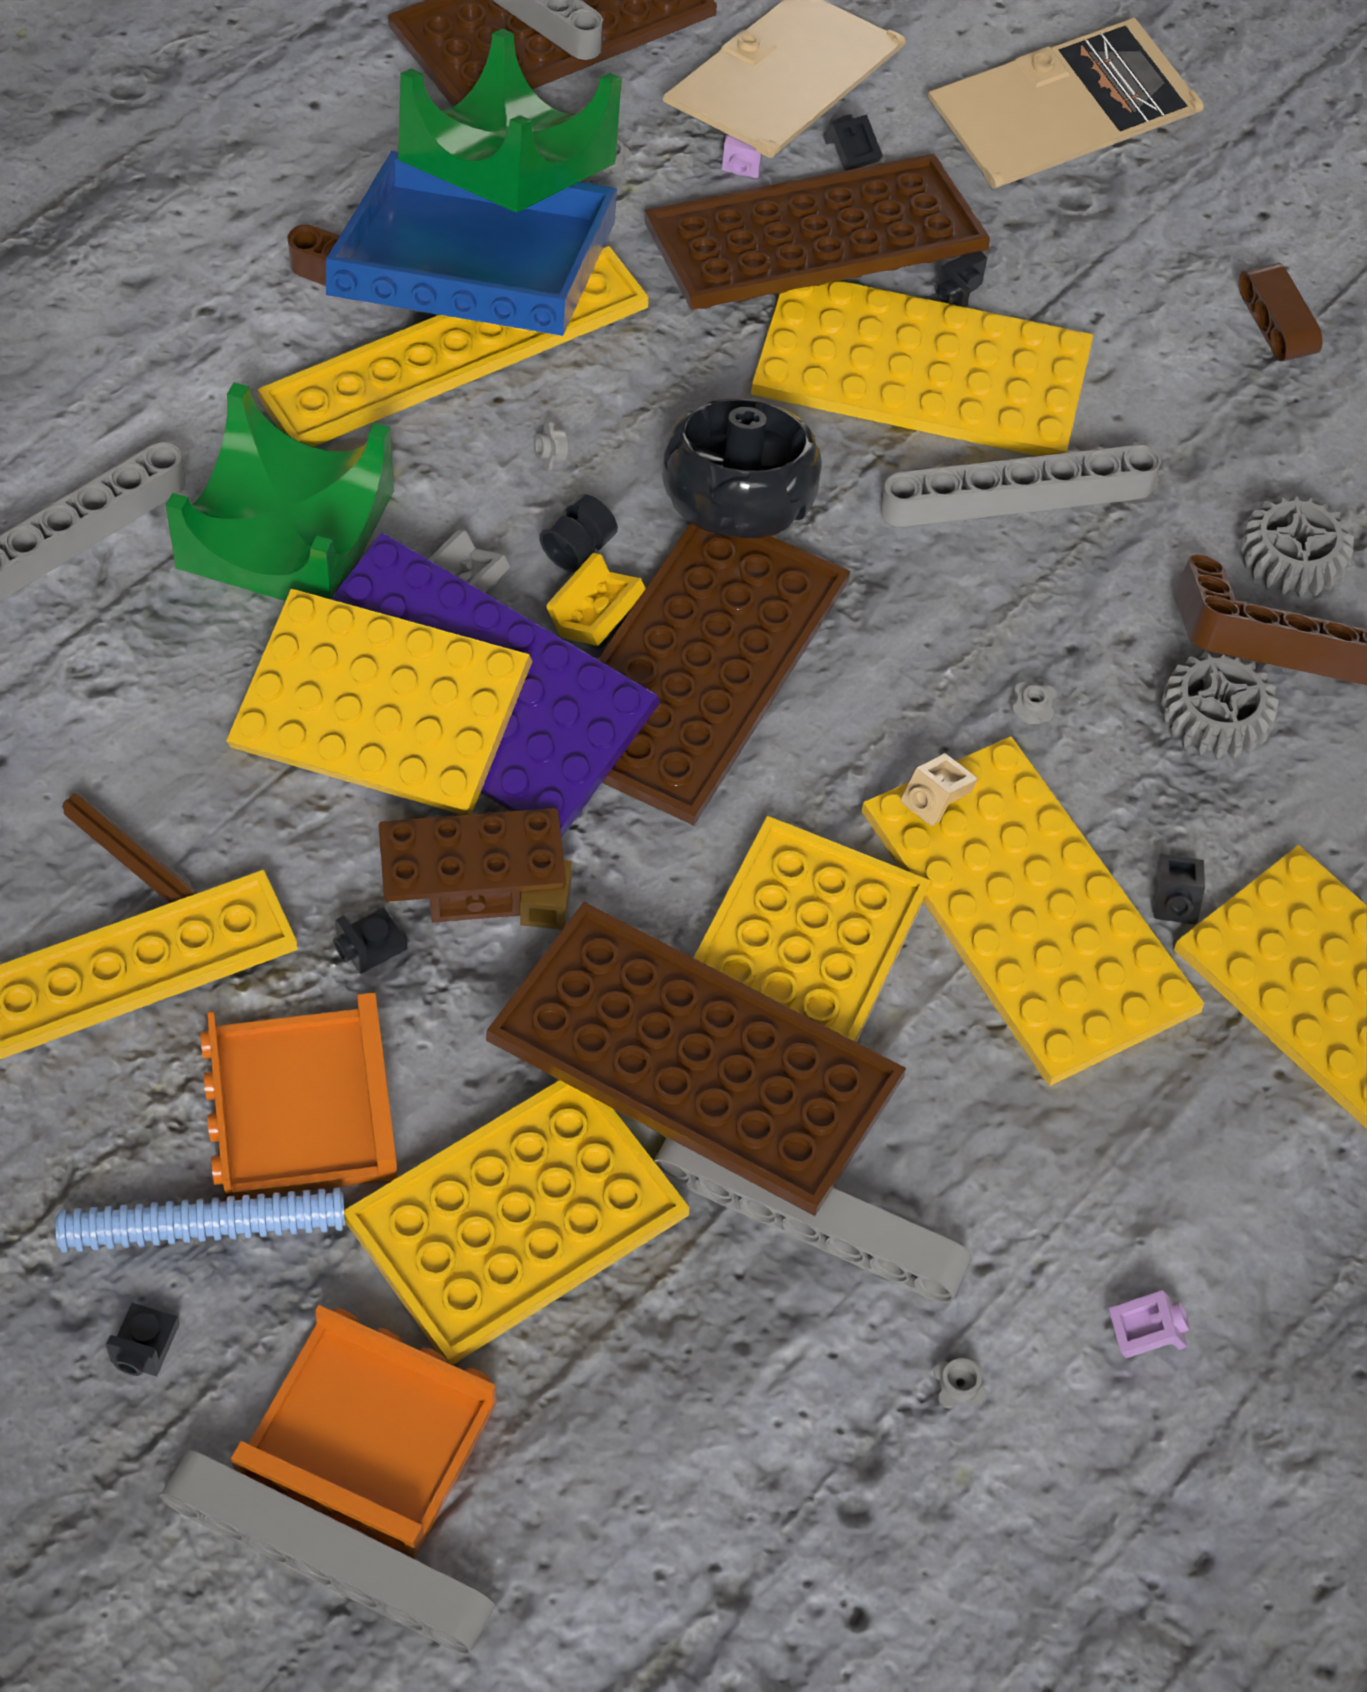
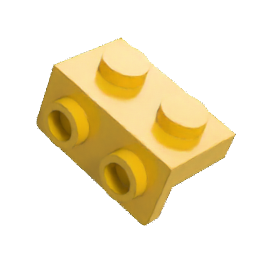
M592 553L548 602L547 610L560 638L599 646L621 619L632 609L645 591V586L641 578L609 572L602 555Z

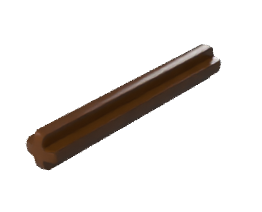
M73 793L69 799L63 802L62 808L66 817L166 901L172 903L197 894V891L83 795Z

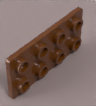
M556 808L393 820L379 823L384 900L393 902L430 899L432 923L520 916L521 891L557 889L566 886L559 813Z

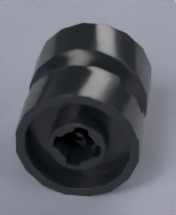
M581 494L564 509L562 516H557L539 534V541L542 549L555 565L573 573L582 566L592 553H595V549L601 550L616 535L618 525L615 517L602 501L594 496Z

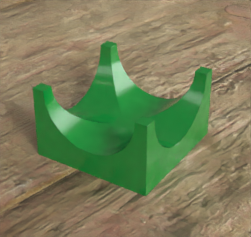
M500 29L492 33L489 56L479 80L461 102L447 110L441 111L429 97L424 86L423 73L413 69L400 73L398 160L518 213L615 164L622 78L611 73L600 77L594 97L578 114L558 111L542 101L531 89L517 61L514 33Z
M233 382L227 393V419L222 446L205 489L192 505L188 497L173 492L166 503L176 569L286 601L291 589L331 599L358 564L394 492L390 427L374 423L368 434V442L354 450L338 452L314 448L291 438L276 428L256 406L249 386Z

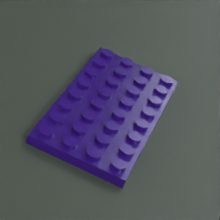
M383 532L331 598L334 601L530 655L532 664L481 793L510 811L556 808L559 813L561 838L660 703L658 695Z

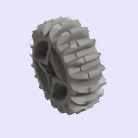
M1294 494L1287 501L1278 495L1273 503L1264 501L1259 510L1254 509L1253 513L1249 516L1247 525L1244 526L1241 555L1245 556V568L1254 569V580L1265 578L1267 580V589L1273 586L1280 587L1283 596L1289 590H1292L1301 598L1306 593V590H1308L1316 597L1322 591V588L1330 591L1336 582H1341V579L1346 575L1348 567L1351 565L1354 556L1352 554L1354 536L1349 534L1350 524L1340 522V512H1328L1327 502L1319 506L1313 503L1312 496L1306 501H1300L1297 495Z
M1205 651L1199 660L1189 656L1184 665H1177L1173 670L1172 676L1166 681L1163 690L1165 693L1161 701V710L1165 711L1164 724L1172 725V737L1184 736V748L1191 745L1198 746L1200 756L1207 750L1213 751L1217 760L1223 756L1224 752H1228L1233 759L1240 755L1241 750L1251 754L1257 745H1263L1267 740L1270 731L1274 729L1277 721L1276 715L1279 709V700L1275 698L1276 686L1267 684L1268 672L1256 673L1255 662L1245 665L1241 663V658L1228 659L1224 654L1220 653L1216 658H1213ZM1199 689H1203V691H1198V694L1196 696L1189 697V694H1191L1192 692ZM1251 713L1250 717L1241 721L1237 720L1242 717V714Z

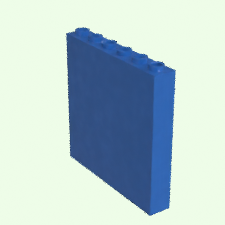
M391 151L326 258V295L563 336L615 224L617 188L578 182L516 213L398 160V151Z

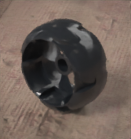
M719 399L710 401L695 411L691 410L685 413L673 425L665 443L662 478L666 494L671 498L674 509L694 526L708 532L743 539L762 538L786 530L794 520H802L808 514L818 494L822 458L813 432L794 413L782 407L750 399Z

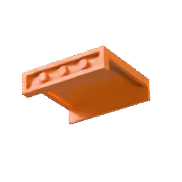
M376 993L358 994V1009L217 1026L214 1012L207 1013L209 1030L200 1031L203 1059L211 1058L212 1071L204 1072L206 1099L215 1100L216 1113L207 1114L210 1142L219 1141L220 1155L211 1156L214 1185L223 1184L226 1201L228 1196H234L235 1200H242L243 1195L257 1198L258 1194L272 1196L273 1193L279 1192L281 1195L288 1194L289 1191L297 1193L304 1190L312 1191L391 1181L398 1178Z
M318 1305L315 1310L316 1326L250 1442L247 1444L240 1441L231 1457L233 1469L416 1559L497 1404L496 1385L492 1383L486 1374L479 1370L466 1368L464 1371L448 1364L444 1356L432 1349L422 1348L418 1350L404 1344L401 1337L388 1329L378 1328L373 1330L362 1325L353 1314L344 1309L334 1308L331 1311Z

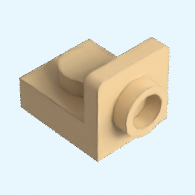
M944 753L916 768L901 798V802L933 826L940 822L948 804L972 792L978 778Z

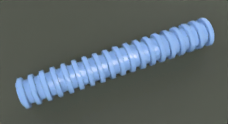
M333 1188V1193H326L325 1189H319L318 1194L312 1195L310 1190H304L303 1195L296 1196L294 1191H289L287 1197H280L279 1192L273 1193L272 1198H265L264 1194H258L257 1199H250L249 1195H243L242 1200L235 1201L234 1196H228L227 1201L220 1202L218 1197H213L211 1203H205L203 1198L197 1199L196 1204H190L189 1200H182L181 1205H174L173 1201H167L166 1206L159 1207L158 1202H152L148 1208H144L142 1203H137L135 1209H129L126 1204L120 1205V1210H113L112 1206H105L104 1211H98L97 1207H90L89 1212L83 1213L81 1208H75L72 1214H68L66 1209H61L58 1215H56V1241L61 1253H68L72 1247H75L77 1252H82L85 1246H91V1249L95 1251L100 1249V1245H106L107 1249H115L116 1244H122L123 1248H130L131 1243L137 1242L139 1247H144L146 1241H152L153 1245L157 1246L161 1245V1240H168L169 1244H176L177 1239H183L184 1243H191L192 1238L198 1237L200 1242H206L209 1236H214V1240L219 1241L222 1240V1235H229V1238L232 1240L237 1239V1234H244L245 1238H252V1233H259L260 1237H267V1233L275 1231L276 1236H281L284 1230H290L291 1235L297 1234L298 1229H305L306 1233H312L313 1228H320L321 1232H327L328 1227L334 1226L336 1231H342L343 1226H345L344 1195L340 1188Z

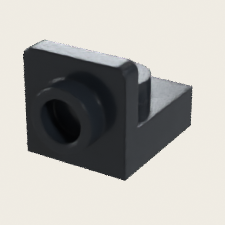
M848 114L835 119L831 123L832 127L823 137L826 145L835 144L845 171L879 162L883 157L867 114L853 118L852 114Z
M982 251L964 254L941 266L936 290L941 302L967 308L970 293L975 291L984 279L988 257Z
M1159 854L1157 864V895L1153 910L1154 918L1196 924L1199 919L1205 891L1204 860Z
M384 907L351 925L344 915L335 920L337 937L333 938L335 949L345 963L351 960L360 974L408 949L407 939Z
M132 1302L118 1335H110L107 1340L106 1347L110 1361L118 1370L126 1374L140 1376L144 1372L157 1377L180 1325L178 1316Z

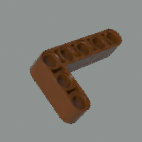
M1199 554L1191 555L1188 558L1175 591V599L1188 638L1193 644L1210 652L1367 685L1366 628L1238 601L1235 599L1226 571L1221 563L1211 557Z

